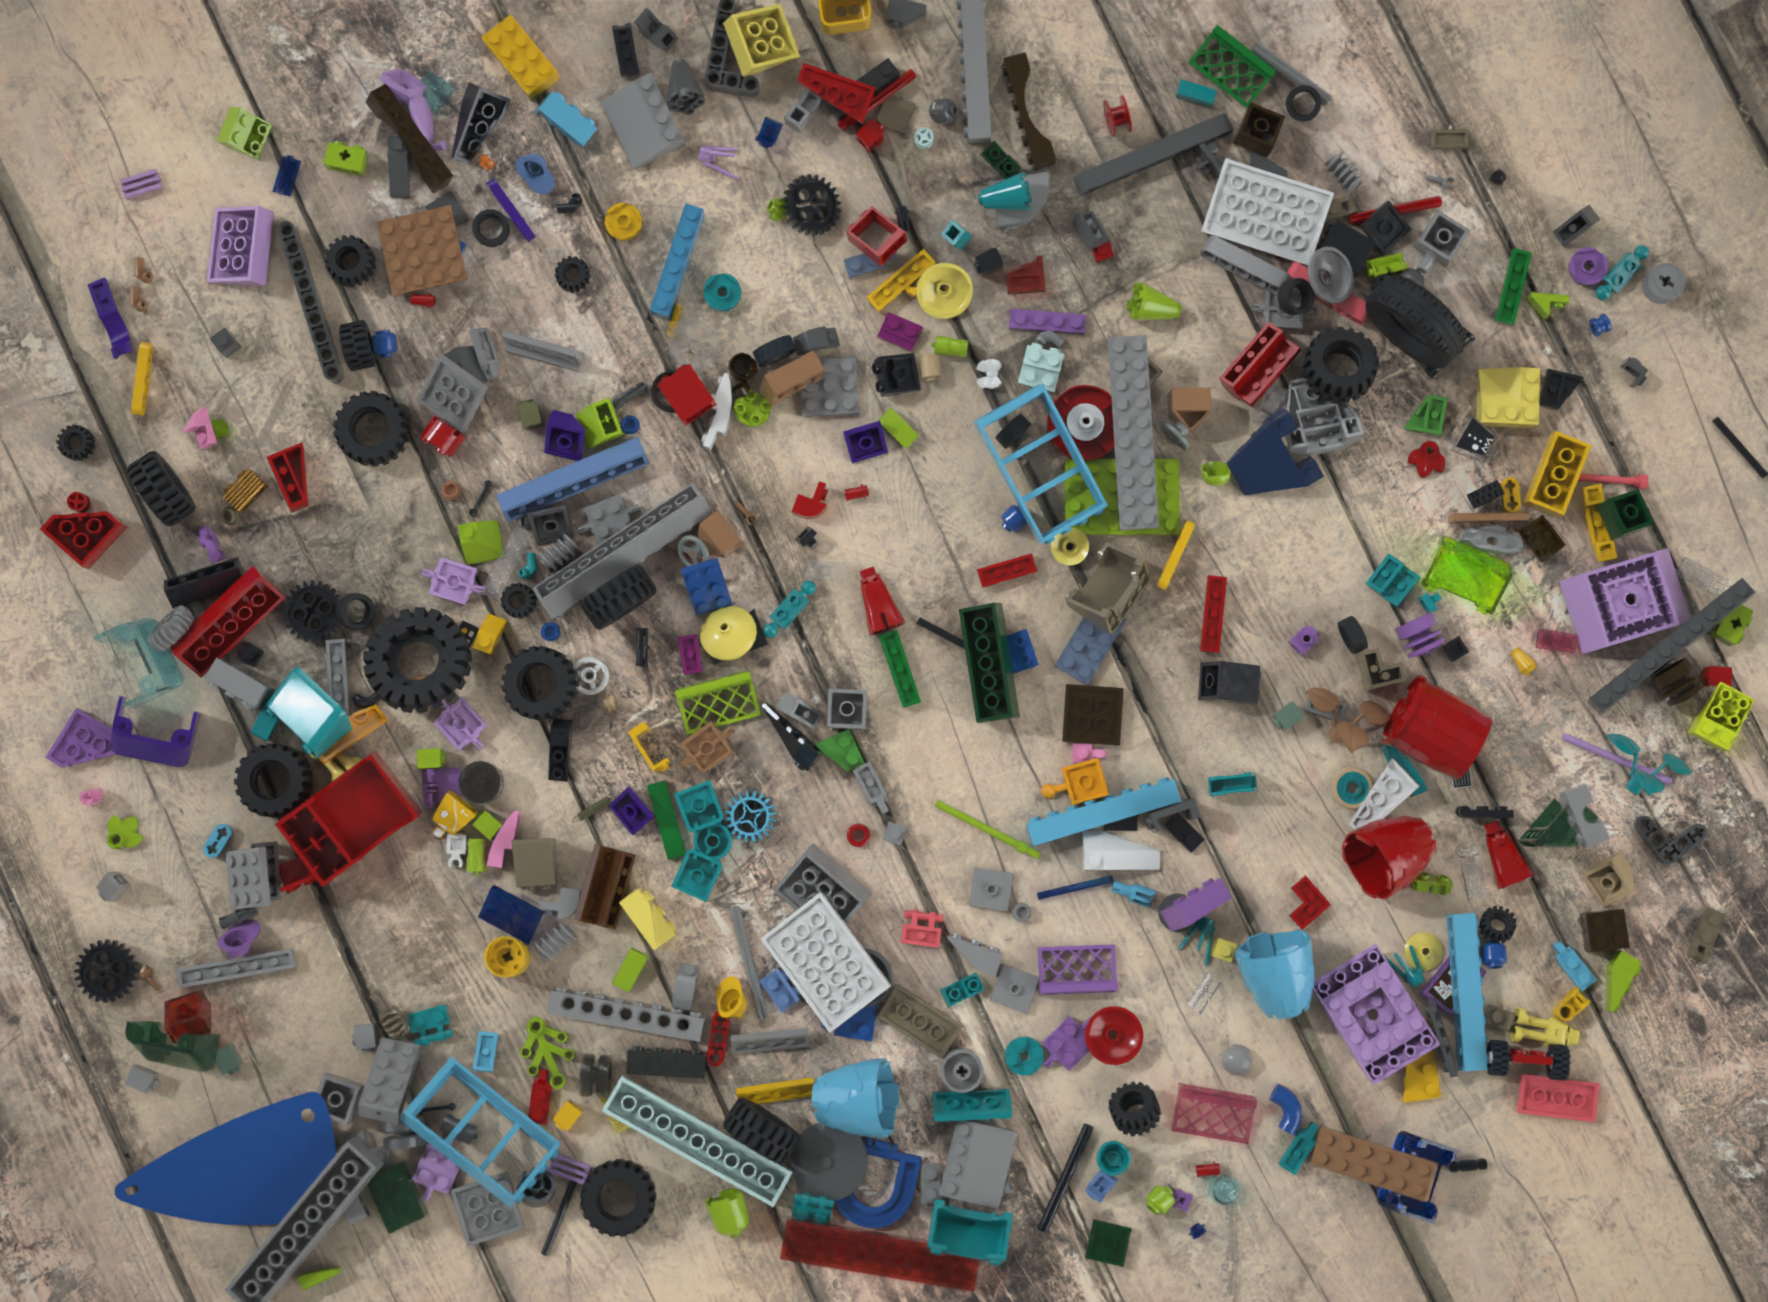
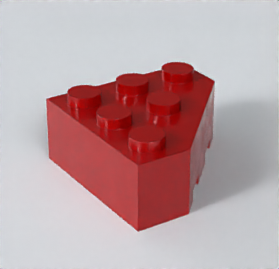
M103 511L97 513L52 515L40 530L81 567L89 570L125 531L127 526L114 514Z

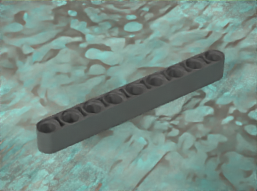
M1223 113L1075 175L1073 180L1080 196H1083L1194 150L1202 143L1206 145L1231 134L1234 129L1227 114Z
M283 221L278 226V234L323 375L331 383L338 384L344 379V372L299 231L291 222ZM292 228L291 234L284 235L286 229ZM293 246H298L295 253H290V249ZM302 263L304 265L302 270L296 271V266ZM305 281H309V286L305 289H302V283ZM310 299H315L314 305L307 306V302ZM315 317H321L318 324H313ZM326 334L325 341L319 342V336ZM327 352H332V357L329 360H324V355ZM338 370L337 376L330 378V372Z

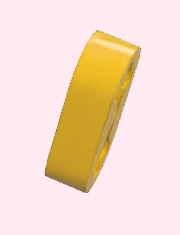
M1508 477L1500 483L1505 493L1501 496V505L1505 513H1516L1521 507L1519 483L1515 478ZM1508 481H1510L1511 485H1514V488L1511 489V494L1509 493V488H1505ZM1510 497L1512 503L1516 504V506L1513 507L1512 510L1511 507H1507V504L1510 502Z

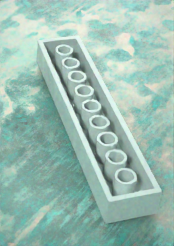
M621 1075L602 1109V1112L774 1207L793 1173L788 1167L776 1164L760 1156L731 1135L624 1075Z

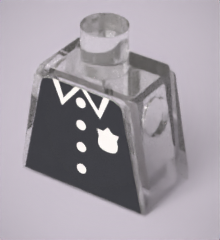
M1472 416L1467 420L1451 451L1480 461L1486 454L1496 459L1501 449L1492 445L1496 435Z

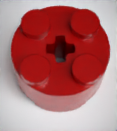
M434 415L422 432L420 439L428 445L437 446L435 450L440 454L448 457L454 456L466 436L462 435L463 433L449 423L440 421L441 418Z

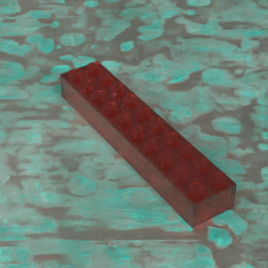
M787 1217L780 1256L781 1260L972 1292L975 1291L979 1266L978 1259L942 1253V1255L931 1254L930 1250L927 1249L928 1240L819 1223L793 1217Z

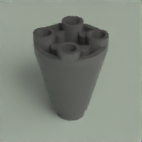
M676 59L672 62L667 105L670 111L683 112L685 115H690L695 112V109L705 103V97L685 59Z

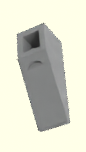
M952 933L951 936L947 935L946 938L976 970L996 976L1003 956L1002 953H999V948L989 945L987 949L981 947V942L971 939L970 942L962 940L963 936Z

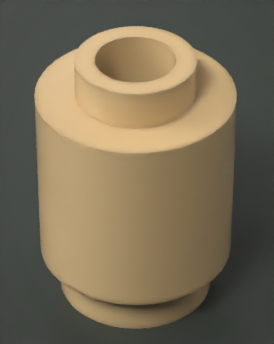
M934 353L922 355V360H920L922 379L926 380L927 383L938 381L937 378L941 377L939 358Z

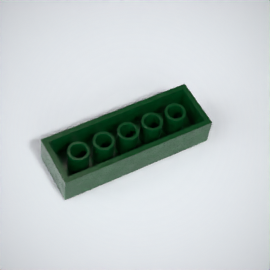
M994 602L959 609L976 723H988L1020 717L1002 603Z

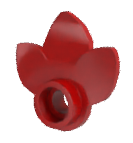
M1425 441L1420 448L1412 450L1408 456L1407 463L1417 465V472L1421 478L1429 476L1433 470L1442 473L1445 469V458L1439 453V447L1433 441ZM1429 447L1433 448L1431 454H1427V448Z

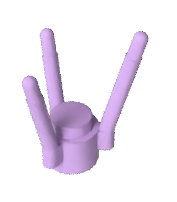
M701 146L699 160L704 161V166L711 167L730 178L739 180V177L711 163V161H715L716 155L735 157V154L728 152L737 151V148Z

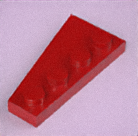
M803 63L797 83L863 125L875 92V87Z

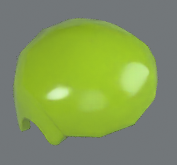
M1212 461L1202 465V479L1208 485L1219 487L1226 484L1230 479L1231 472L1226 463Z

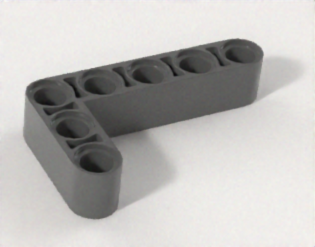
M720 0L705 72L707 88L716 92L750 98L755 97L760 91L759 81L755 76L748 75L743 77L741 73L725 71L730 40L726 30L719 26L731 15L736 14V4L734 0ZM725 5H731L732 9L726 11L723 9V7ZM718 41H724L725 45L722 47H718L716 43ZM715 59L722 60V63L719 65H715L712 62ZM712 77L719 79L716 83L709 82V79ZM731 80H735L737 84L735 86H729L728 82ZM750 83L756 85L752 90L746 88Z

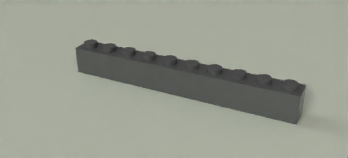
M1741 578L1592 695L1588 703L1601 717L1751 599L1755 591Z

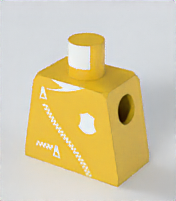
M449 789L432 817L437 823L432 832L439 838L446 831L451 835H455L479 811Z

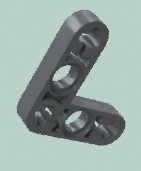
M1639 816L1634 820L1635 830L1656 858L1663 864L1674 863L1702 842L1708 834L1704 825L1693 824L1669 842L1650 817ZM1641 820L1647 821L1646 827L1648 830L1654 829V831L1648 833L1646 828H1640ZM1694 829H1701L1700 837L1694 836L1691 839L1688 837L1695 834ZM1654 834L1660 837V843L1656 846L1651 843V837ZM1681 838L1687 842V847L1683 850L1678 847V841ZM1673 848L1677 851L1669 855L1670 860L1663 858L1665 856L1664 851L1671 852Z

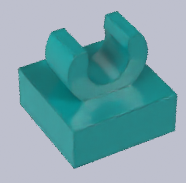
M1438 592L1432 596L1425 593L1417 598L1426 613L1438 609L1435 603L1442 599Z

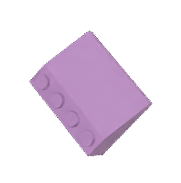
M261 206L215 208L207 276L208 283L250 287L266 286L274 218L273 211Z

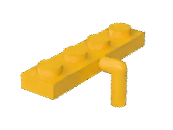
M922 249L870 293L866 299L878 313L904 291L912 299H915L918 290L916 287H911V285L920 278L926 269L935 265L936 262Z

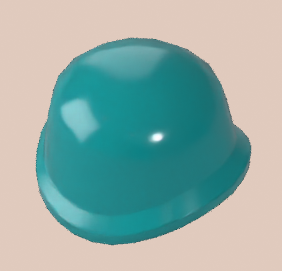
M1118 1141L1105 1142L1097 1152L1098 1167L1107 1175H1120L1130 1165V1151Z

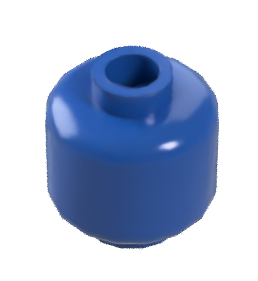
M390 330L376 331L375 335L371 337L373 351L377 355L381 354V358L392 357V353L398 350L396 335L390 332Z
M1011 505L1002 514V520L1004 521L1002 526L1008 532L1014 531L1018 533L1028 524L1017 505Z
M1487 940L1486 944L1481 946L1480 949L1482 964L1488 966V969L1502 968L1503 964L1507 962L1506 946L1502 943H1495L1496 940H1493L1492 943Z

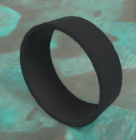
M665 371L659 374L653 381L651 397L659 409L673 413L675 410L672 406L661 404L654 395L655 382L665 374L676 373V371Z

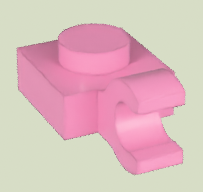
M1073 743L1072 763L1106 757V750H1092V744Z
M95 788L92 791L87 789L80 793L81 797L79 799L82 804L93 806L101 802L100 798L104 797L105 793L100 788Z

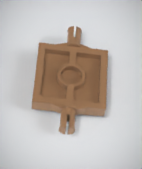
M709 721L680 743L686 752L687 758L678 763L679 767L681 766L683 770L692 763L703 775L734 752L727 742V737L736 731L730 725L721 732L712 721Z

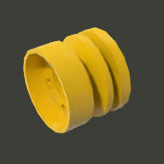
M505 936L490 942L484 954V961L488 970L498 977L506 978L522 975L527 970L531 959L529 948L523 941ZM506 955H511L513 960L508 961Z

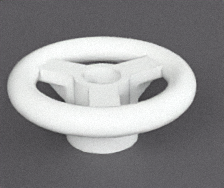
M585 657L575 663L573 668L577 671L578 676L584 682L589 683L590 689H585L579 685V687H576L577 691L585 695H594L606 687L609 680V672L604 662L595 657ZM585 663L596 664L594 668L587 667L582 671L578 670ZM600 669H602L603 680L598 687H596L595 680L597 678V672ZM589 672L593 674V677L591 679L586 678V675Z

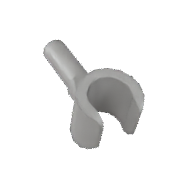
M1430 175L1427 176V180L1441 184L1443 189L1453 187L1448 185L1447 181H1455L1452 176L1444 179Z

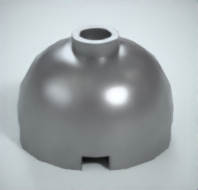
M535 1167L527 1172L525 1170L521 1173L517 1180V1189ZM547 1169L542 1175L539 1173L536 1175L535 1179L537 1181L530 1190L528 1188L524 1190L525 1196L521 1201L527 1206L533 1208L543 1207L553 1199L556 1181L553 1174Z

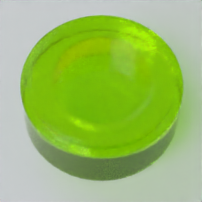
M221 419L211 421L215 437L217 439L226 437L229 432L228 424Z

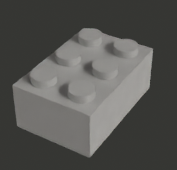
M219 658L215 659L204 677L209 680L208 684L222 691L226 690L225 694L239 701L240 699L243 700L241 704L254 710L257 708L262 709L268 698L275 691L269 685L228 661Z

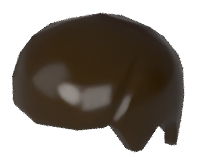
M742 352L735 354L728 364L730 375L735 380L741 382L750 380L758 371L756 360L749 354Z

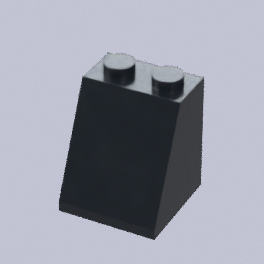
M1226 661L1201 662L1198 701L1258 704L1260 696L1259 680L1261 678L1260 665Z

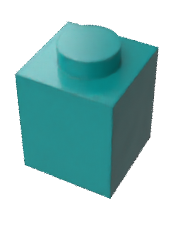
M953 219L941 233L948 242L959 250H962L973 237L970 232Z

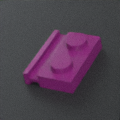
M888 312L877 338L912 353L923 326Z

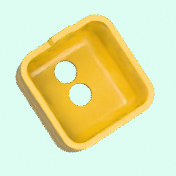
M817 0L821 29L827 35L864 31L871 25L870 0ZM852 5L860 8V12L857 15L850 14L849 8ZM844 7L847 10V14L844 17H839L836 14L837 8Z

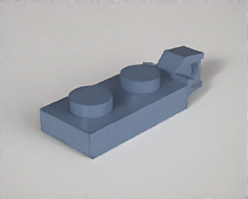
M895 252L882 266H879L866 254L844 259L849 279L884 269L889 265V261L897 259V253Z

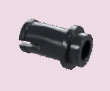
M907 206L895 208L894 214L897 215L898 226L904 229V231L910 230Z

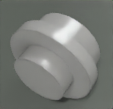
M1017 903L1012 909V916L1019 922H1025L1031 916V908L1026 903Z

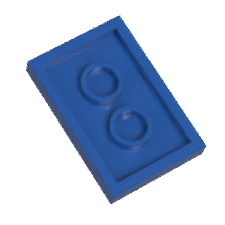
M718 558L681 569L696 616L733 605Z

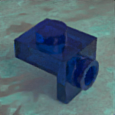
M766 116L755 140L764 148L775 146L784 124Z

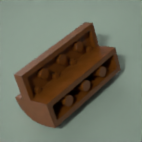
M594 845L574 920L616 930L622 908L619 902L625 897L636 854L602 845Z

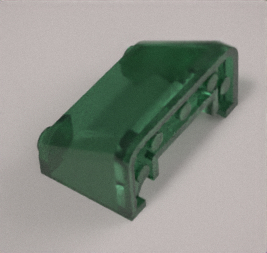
M127 1021L125 1029L126 1039L146 1060L199 1072H208L214 1067L220 1034H182L178 1038L177 1045L166 1044L167 1034L162 1033L159 1029L161 1022Z

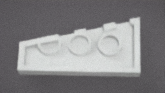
M1394 758L1390 760L1349 822V825L1354 830L1370 822L1384 819L1419 787L1416 781Z

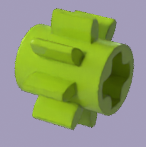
M781 197L776 198V200L772 199L767 206V212L770 213L769 218L776 222L787 218V216H783L787 209L781 208L786 202L782 201Z

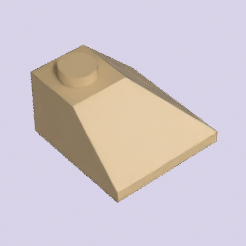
M1621 851L1605 858L1582 874L1602 907L1635 892L1632 868Z

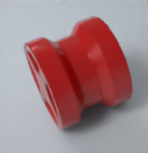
M73 492L67 498L68 507L79 513L87 511L91 505L89 497L80 492Z

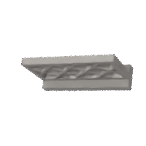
M503 331L502 338L507 344L506 352L573 371H580L584 357L583 352Z

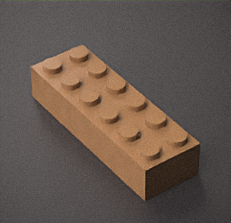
M1321 1127L1310 1165L1426 1202L1430 1196L1438 1162L1334 1129Z

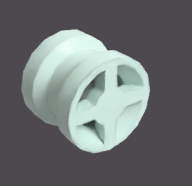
M922 127L915 133V145L921 150L929 149L933 144V133L930 129Z

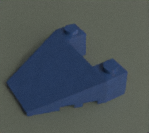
M1285 408L1267 417L1260 428L1253 432L1251 438L1226 462L1244 495L1307 487L1324 477L1317 462L1311 456L1296 464L1294 463L1281 438L1298 428Z

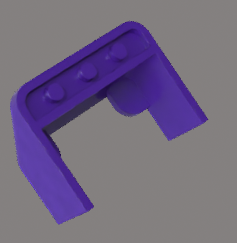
M119 696L112 725V751L120 756L174 767L186 766L190 760L200 713L194 711L190 730H176L172 734L170 742L132 734V721L127 717H123L127 697Z

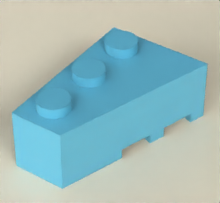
M557 91L556 93L550 92L534 113L538 116L541 114L548 120L551 126H556L562 131L563 135L579 147H583L597 129L594 126L595 122L587 116L584 118L575 105L567 104L562 94Z

